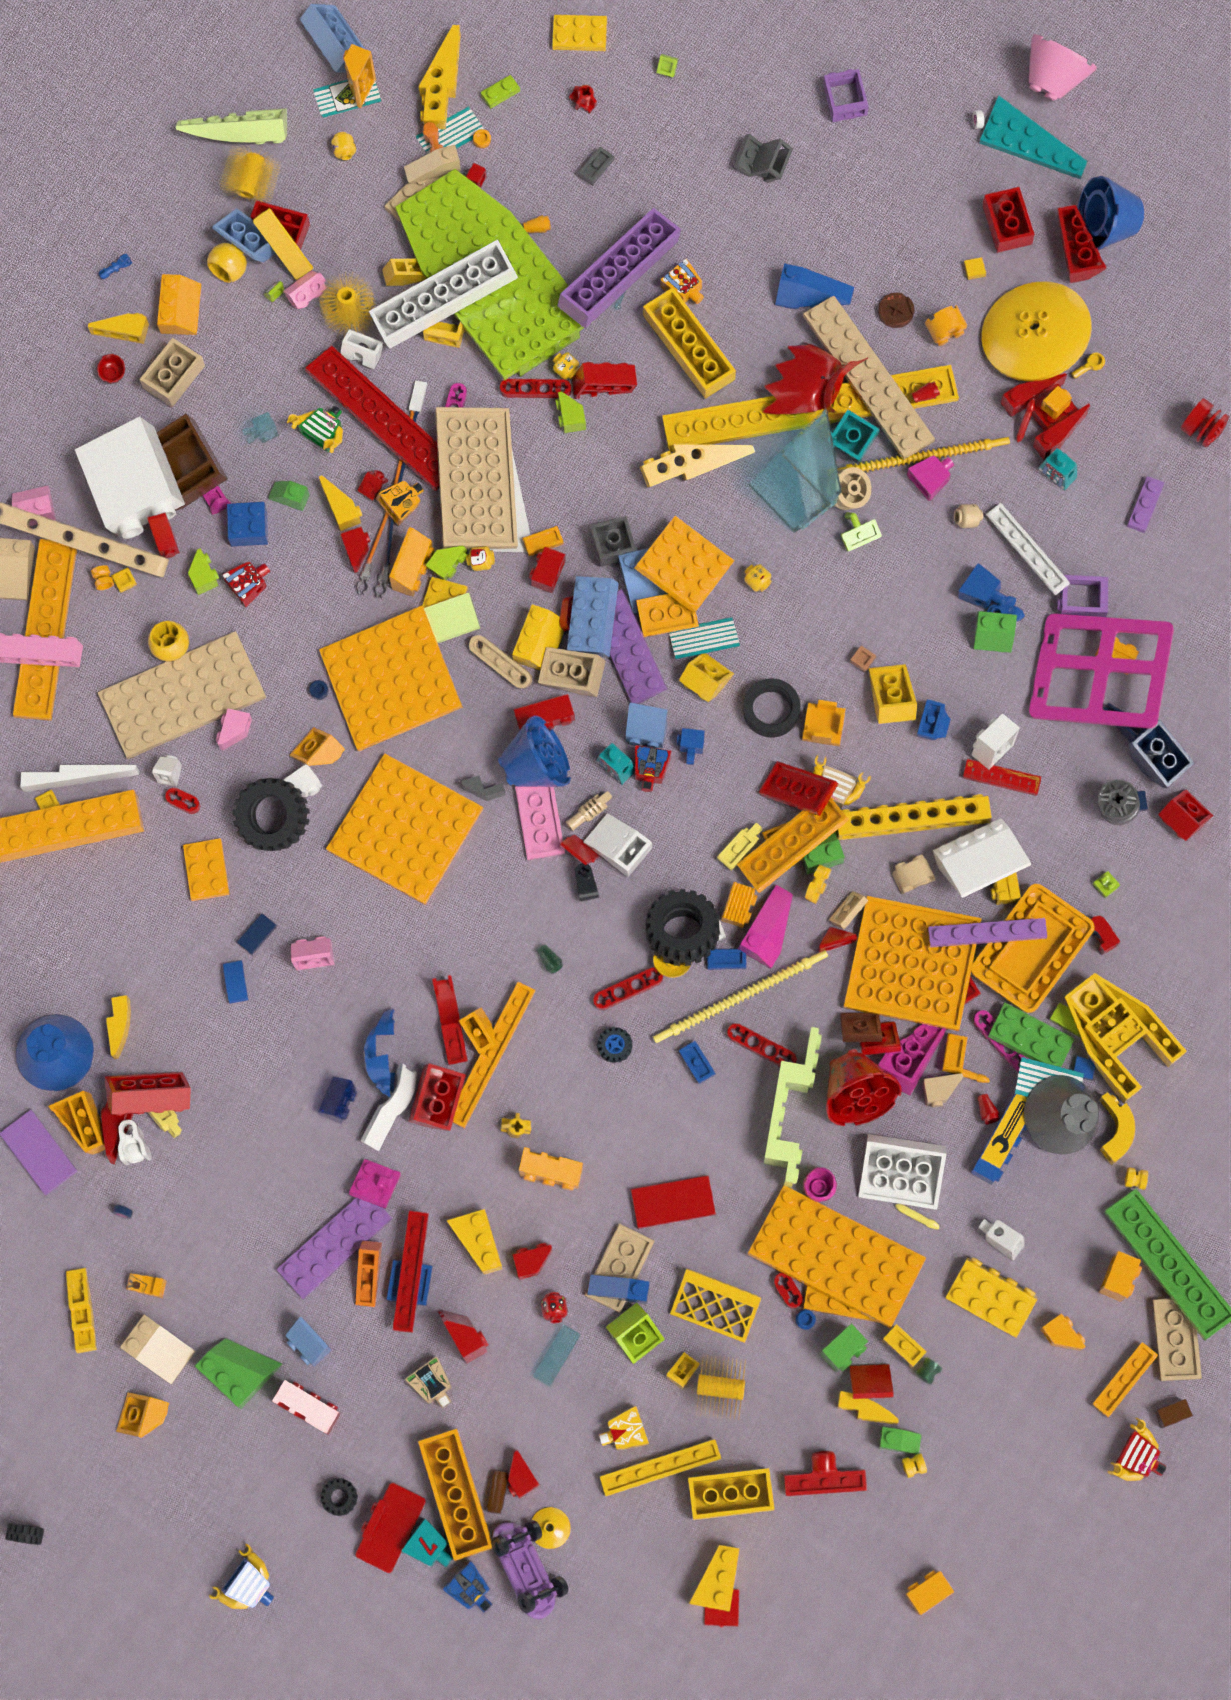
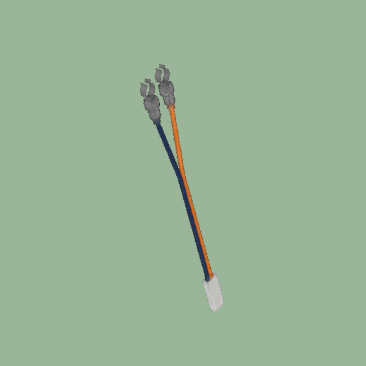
M415 381L409 405L410 418L415 423L417 415L421 414L427 382ZM399 459L393 485L402 482L406 464L401 459ZM387 512L369 558L361 571V582L358 583L357 588L363 581L368 585L367 582L371 580L372 557L389 516ZM390 518L386 562L378 578L380 585L376 587L375 591L381 585H384V588H386L390 579V554L394 525L392 518ZM368 586L367 590L363 591V593L368 592L369 586ZM387 589L386 592L381 595L382 597L387 594Z

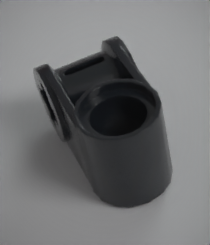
M583 863L578 864L575 868V878L580 902L599 898L591 866L589 864L584 865ZM582 869H584L585 872H587L586 877H583L582 874H580Z

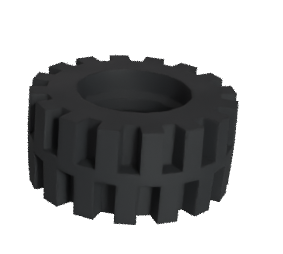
M8 1523L5 1540L41 1545L44 1528Z

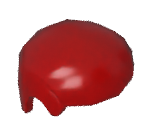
M115 354L104 355L97 365L99 378L109 384L119 382L125 374V364L122 358Z

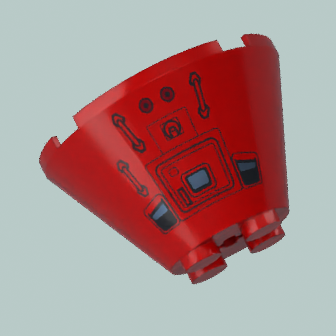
M856 1049L849 1050L845 1055L833 1059L829 1063L826 1113L829 1120L836 1125L846 1126L845 1123H854L855 1126L874 1121L890 1111L896 1104L897 1096H901L902 1088L898 1079L870 1058L859 1053Z

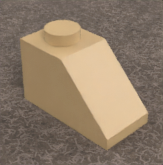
M963 1073L924 1079L922 1085L926 1106L931 1105L932 1108L943 1106V1103H946L962 1081Z

